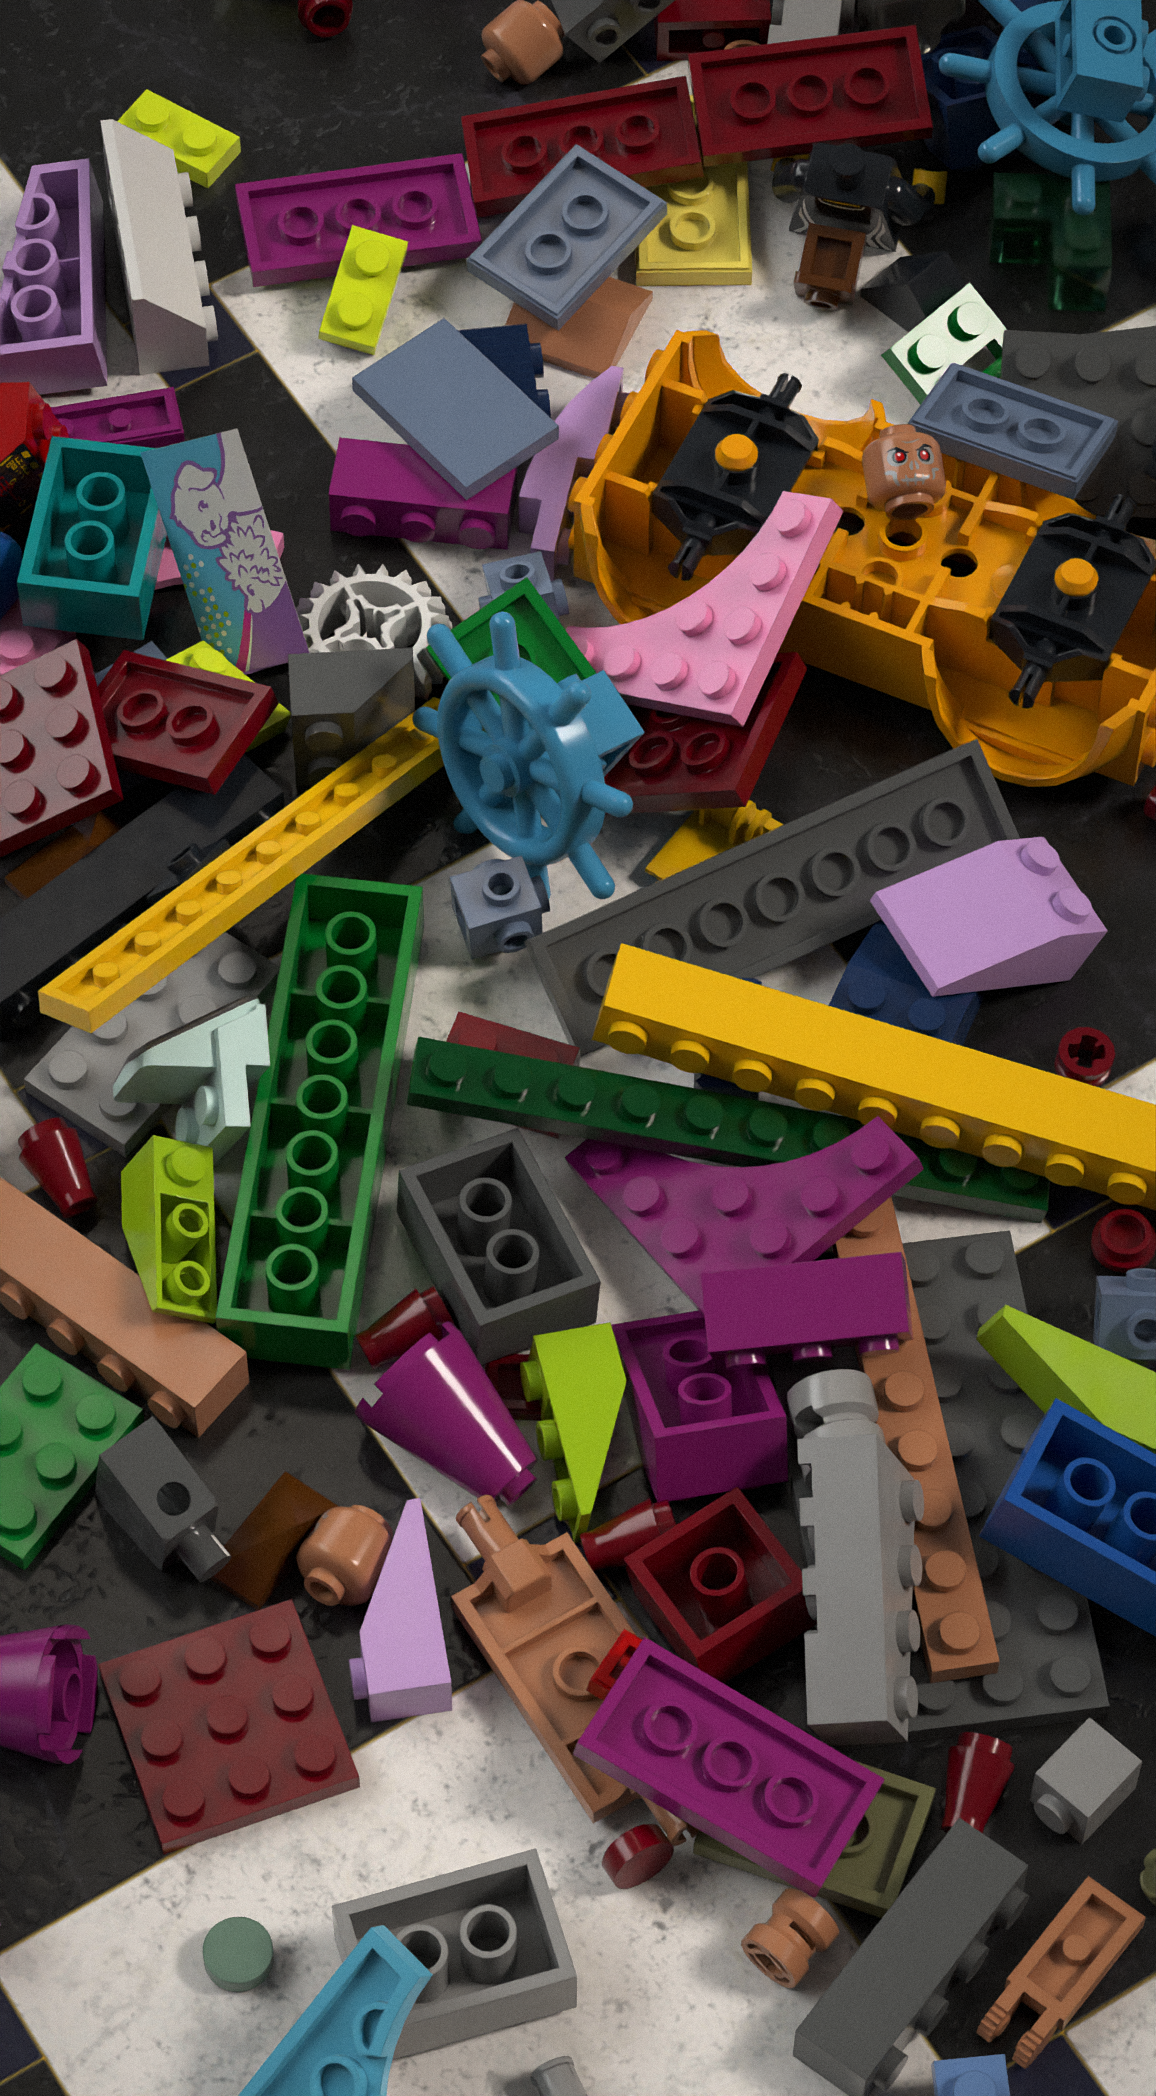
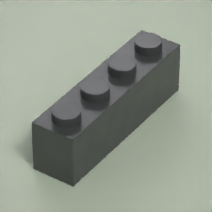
M958 1818L796 2029L792 2056L849 2096H869L876 2086L885 2092L904 2068L908 2055L902 2051L916 2032L927 2037L943 2017L949 2005V2001L943 1997L956 1979L959 1978L964 1983H968L983 1964L989 1953V1948L984 1945V1942L997 1925L1008 1930L1023 1911L1029 1899V1895L1023 1891L1028 1864L961 1818Z

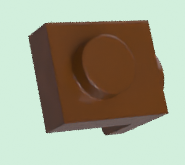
M809 223L799 271L795 272L793 282L796 295L803 296L805 304L824 310H837L839 303L853 306L867 240L866 233Z

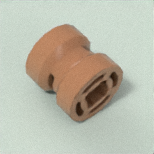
M787 1888L772 1904V1916L766 1923L755 1924L741 1940V1946L750 1961L767 1977L781 1986L794 1988L807 1974L809 1969L808 1960L814 1953L825 1952L839 1936V1929L830 1914L814 1899L797 1889Z

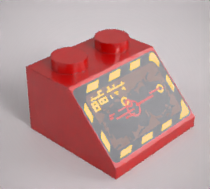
M30 382L0 383V531L3 533L36 504L52 436L69 438L66 426L59 422L51 411L50 405L44 402Z

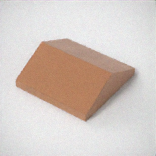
M608 277L559 331L515 302L505 325L526 323L529 342L541 343L543 361L595 379L611 366H617L653 299V291Z

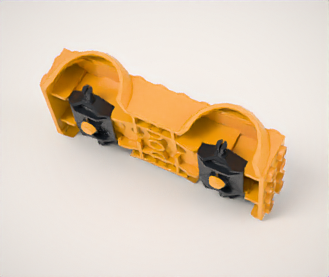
M676 330L665 350L657 349L653 353L647 366L645 383L639 393L632 391L627 396L621 410L618 428L613 435L607 433L603 436L595 454L594 468L588 478L582 476L578 478L568 501V510L574 512V524L568 539V548L574 550V576L595 585L599 598L618 623L626 624L668 609L708 584L726 569L757 535L772 513L783 491L832 498L843 510L840 519L861 526L863 529L857 534L848 536L849 531L841 528L833 532L778 653L797 652L806 664L931 710L938 728L953 748L978 739L993 776L1002 781L1027 787L1057 786L1096 772L1134 786L1144 765L1151 767L1156 765V540L1125 531L1132 514L1137 509L1136 503L1131 498L1127 497L1122 506L1124 495L1118 494L1113 496L1104 517L1099 515L1096 517L1070 498L941 453L946 488L943 497L934 504V510L917 519L905 521L892 520L886 516L885 512L877 510L869 503L862 466V455L865 448L871 442L880 438L879 433L881 430L894 425L886 422L885 410L881 402L871 399L869 409L862 417L848 421L824 420L796 412L789 407L802 388L798 378L792 375L788 382L789 374L782 373L778 376L777 382L769 395L759 392L745 382L727 362L720 345L719 335L707 330L686 332ZM888 537L905 542L911 546L895 545L888 540ZM944 558H948L976 570L966 577L951 576V569L941 566V562Z

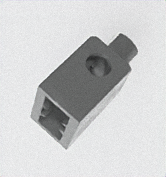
M153 1416L99 1455L95 1488L96 1499L157 1568L164 1570L181 1559L197 1580L204 1582L218 1573L230 1561L231 1555L213 1534L219 1508L215 1497Z

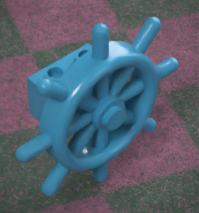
M978 0L1005 28L992 49L988 60L946 53L939 60V69L944 75L984 83L988 106L1001 131L980 144L978 156L981 161L988 164L994 163L1017 148L1023 155L1039 166L1061 176L1072 178V207L1077 214L1082 216L1089 215L1095 208V182L1122 179L1141 170L1156 185V29L1148 34V22L1142 20L1141 0L1052 1L1030 7L1023 12L1010 0ZM1055 39V46L1049 40ZM1025 49L1046 72L1017 66L1018 53ZM1023 92L1047 96L1049 99L1033 108ZM1128 113L1147 117L1146 129L1140 134L1125 120ZM1060 121L1065 125L1071 126V136L1052 125ZM1094 122L1114 143L1094 142Z
M498 612L490 620L493 655L474 664L471 663L446 625H432L427 632V641L449 673L451 679L443 691L438 711L430 707L418 708L413 714V724L418 730L438 738L448 778L457 798L463 806V809L454 819V828L464 834H470L479 829L493 845L511 858L522 855L530 878L538 875L541 876L548 899H550L551 891L547 865L558 863L566 858L570 859L594 897L598 899L611 897L615 891L614 880L591 847V844L597 838L602 828L605 812L615 817H625L632 811L633 801L627 793L606 785L604 777L645 733L604 670L582 681L577 674H574L556 683L541 668L519 656L515 620L507 612ZM490 691L499 695L500 706ZM541 816H542V818L544 819V821L546 822V824H547L548 827L542 825V823H541Z

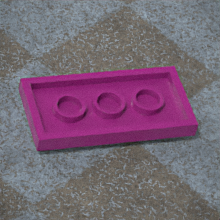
M462 153L235 184L236 201L253 287L336 276L352 225L408 241V248L402 267L468 258L482 244Z
M646 1637L641 1641L578 1740L573 1755L814 1899L885 1780Z

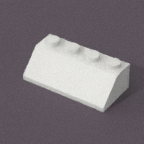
M113 119L100 120L108 196L140 375L209 366L208 342L217 341L218 333L213 305L202 307L201 296L210 295L205 260L194 262L192 252L201 251L197 216H185L184 208L193 207L189 173L177 172L173 149Z

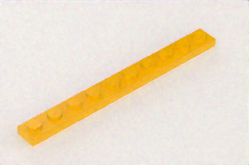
M433 697L421 707H430L438 711L440 699ZM414 712L38 990L40 1013L86 1032L93 1033L442 768L444 763L438 738L418 730L413 724Z

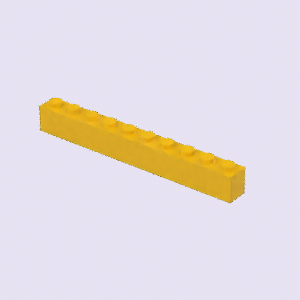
M621 943L592 1036L594 1041L610 1045L621 1053L644 1055L670 1063L684 1072L707 1074L733 1082L747 1091H763L796 1101L801 1106L810 1110H826L859 1120L864 1125L879 1116L892 1131L922 1139L930 1146L952 1148L984 1158L987 1162L999 1167H1015L1047 1177L1058 1185L1081 1187L1107 1195L1112 1200L1121 1204H1137L1156 1210L1155 1104Z

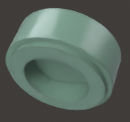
M230 1917L218 1922L208 1932L203 1943L202 1952L205 1970L209 1978L217 1986L227 1991L244 1992L254 1989L267 1979L274 1963L272 1939L265 1927L251 1918Z

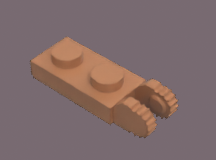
M1088 1876L1008 1976L1005 1990L987 2014H985V2017L978 2026L977 2034L987 2042H992L996 2036L1001 2035L1020 2003L1023 2002L1041 2015L1030 2031H1027L1021 2037L1012 2057V2060L1024 2069L1028 2068L1048 2044L1056 2029L1059 2028L1061 2031L1064 2029L1143 1928L1146 1917Z

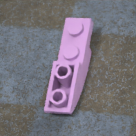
M611 366L592 380L568 403L554 421L559 425V439L535 454L527 469L519 494V533L533 535L530 553L542 552L550 580H556L560 564L570 565L573 550L568 548V539L571 529L568 528L571 517H574V512L568 510V501L573 486L579 477L588 478L594 468V458L601 439L607 433L613 435L620 424L621 410L629 393L623 392V367Z

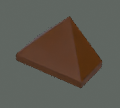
M104 810L94 813L79 821L6 875L5 883L25 901L121 830L122 827Z
M285 1471L223 1546L231 1555V1559L218 1573L209 1579L257 1611L260 1610L296 1566L297 1552L321 1516L327 1510L339 1506Z

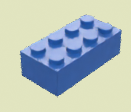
M1055 1398L1030 1436L979 1537L1156 1637V1454Z

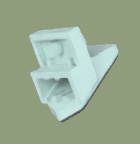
M246 995L147 1042L130 1054L113 1085L114 1100L125 1103L181 1104L182 1108L179 1109L176 1117V1140L212 1147L214 1166L251 1127L248 1090L270 1067L265 1004H260L259 999L255 995Z

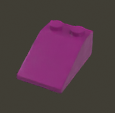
M699 1310L611 1325L627 1380L624 1392L642 1464L657 1502L666 1499L668 1501H688L698 1496L731 1491L736 1487L742 1490H753L763 1485L788 1481L787 1419L765 1366L731 1370L726 1369L725 1360L715 1361L708 1353L705 1317Z

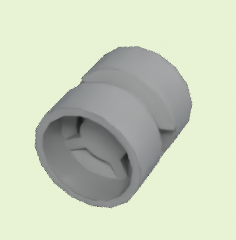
M851 1369L823 1371L804 1378L794 1384L787 1392V1404L793 1432L799 1439L877 1433L886 1444L882 1428L875 1423L878 1420L879 1411L872 1380L866 1373ZM801 1465L804 1482L812 1490V1469L808 1465Z

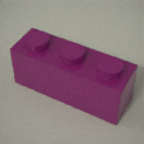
M339 437L328 494L330 531L346 532L354 536L375 535L403 538L416 543L430 541L465 545L473 549L494 548L508 550L517 499V467L466 500L410 445Z
M901 1252L701 1273L708 1353L715 1361L725 1360L726 1369L739 1370L762 1367L766 1365L765 1355L792 1353V1362L796 1363L824 1361L832 1359V1348L858 1346L859 1355L892 1354L899 1351V1341L913 1340L906 1261Z

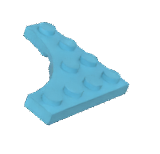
M384 1925L371 1927L238 2096H386L393 2055L403 2025L417 1997L433 1974Z

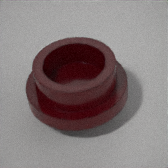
M1118 1209L1105 1215L1096 1223L1091 1237L1092 1252L1103 1266L1116 1272L1126 1273L1131 1269L1144 1268L1155 1254L1156 1233L1152 1225L1141 1213L1131 1209Z

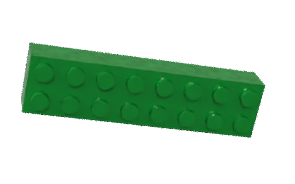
M303 873L296 878L268 1029L270 1067L259 1078L216 1312L217 1331L245 1350L247 1358L350 1370L355 1335L424 932L423 887Z

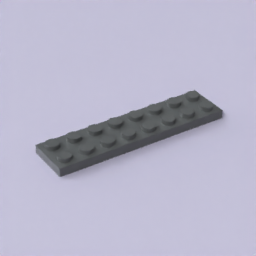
M975 739L527 939L524 943L569 1045L580 1048L581 1057L607 1045L592 1040L608 979L621 943L732 977L755 978L882 920L870 902L875 892L997 841L1020 839L978 739Z

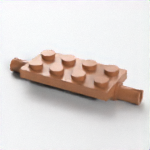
M491 1495L477 1498V1502L482 1508L479 1512L472 1502L465 1505L457 1513L456 1521L465 1530L485 1560L482 1568L484 1572L474 1584L451 1596V1608L592 1823L594 1824L636 1799L643 1798L673 1846L686 1842V1837L682 1833L684 1830H687L692 1838L695 1837L699 1829L573 1755L578 1740L603 1703V1700L586 1691L591 1677L624 1629L634 1635L636 1634L569 1534L566 1532L544 1545L530 1544L527 1539H518Z

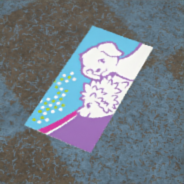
M238 429L140 452L202 641L204 640L212 648L221 652L241 672L287 663L288 654L310 653Z

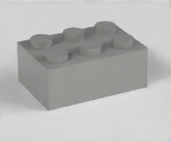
M536 1848L332 1905L334 1937L342 1963L371 1927L384 1925L433 1974L417 1997L403 2025L395 2047L393 2060L577 2007V1974Z

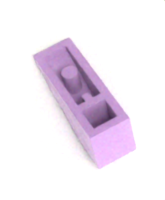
M420 1498L406 1501L359 1632L361 1657L349 1659L354 1700L367 1698L371 1723L452 1711L451 1677Z

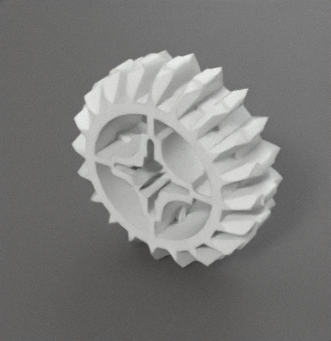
M358 564L352 577L346 578L334 570L330 579V586L314 582L313 589L310 592L311 598H300L296 611L310 653L407 648V646L415 643L412 647L415 697L428 700L429 694L432 691V684H442L444 675L426 650V647L430 645L427 641V632L434 624H444L451 630L452 622L449 621V616L445 615V606L442 603L441 597H431V589L428 587L427 581L412 585V579L407 570H404L396 577H390L384 564L380 566L376 574H365ZM334 631V636L328 638L329 635Z

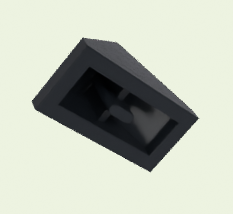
M947 251L899 257L861 288L860 297L904 330L910 332L966 285Z

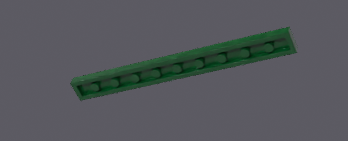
M418 1037L415 1046L407 1105L737 1167L765 1166L807 1156L836 1144L865 1126L859 1120L846 1116L424 1037ZM893 1131L919 1158L924 1169L892 1196L1038 1223L1043 1221L1048 1211L1050 1180L1047 1177L1015 1167H999L987 1162L984 1158L952 1148H936L926 1144L922 1139Z

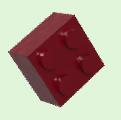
M738 1487L623 1558L635 1596L680 1658L723 1684L817 1625V1620H813L808 1613L805 1596H803L802 1571Z

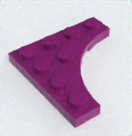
M879 1116L834 1145L794 1160L765 1166L738 1168L710 1166L690 1162L662 1152L586 1139L564 1157L574 1173L704 1317L701 1273L814 1261L924 1169L919 1158Z

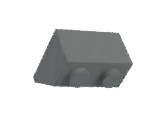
M413 648L288 654L296 786H315L415 711Z

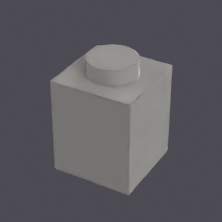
M1089 1717L1035 1773L1030 1801L1034 1804V1810L1038 1817L1050 1829L1059 1834L1068 1832L1079 1843L1083 1844L1136 1789L1142 1760Z

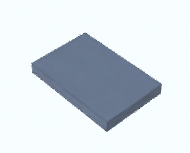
M576 144L467 258V271L559 331L667 215V202Z
M445 318L352 377L353 392L466 500L559 439V425Z
M951 363L908 424L914 426L916 432L928 434L938 441L941 453L1074 500L1114 440L1118 421L960 364Z

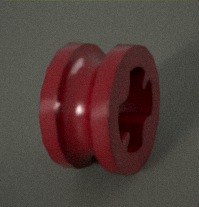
M1077 1027L1070 1030L1061 1038L1054 1061L1055 1072L1059 1076L1098 1087L1109 1077L1115 1058L1114 1045L1109 1037L1100 1030L1091 1027ZM1084 1049L1092 1052L1091 1060L1094 1061L1091 1068L1077 1065L1079 1057H1076L1078 1050Z

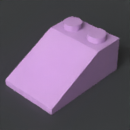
M1045 837L997 841L879 890L870 899V902L932 997L1071 980L1107 932V929L1093 910L1091 902L1080 891L1061 863L1058 853L1049 845Z

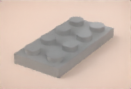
M224 932L93 1033L72 1026L24 1078L25 1090L28 1094L126 1158L173 1105L125 1103L114 1100V1082L130 1054L147 1042L246 995H255L259 999L260 1004H264L276 990L280 966Z

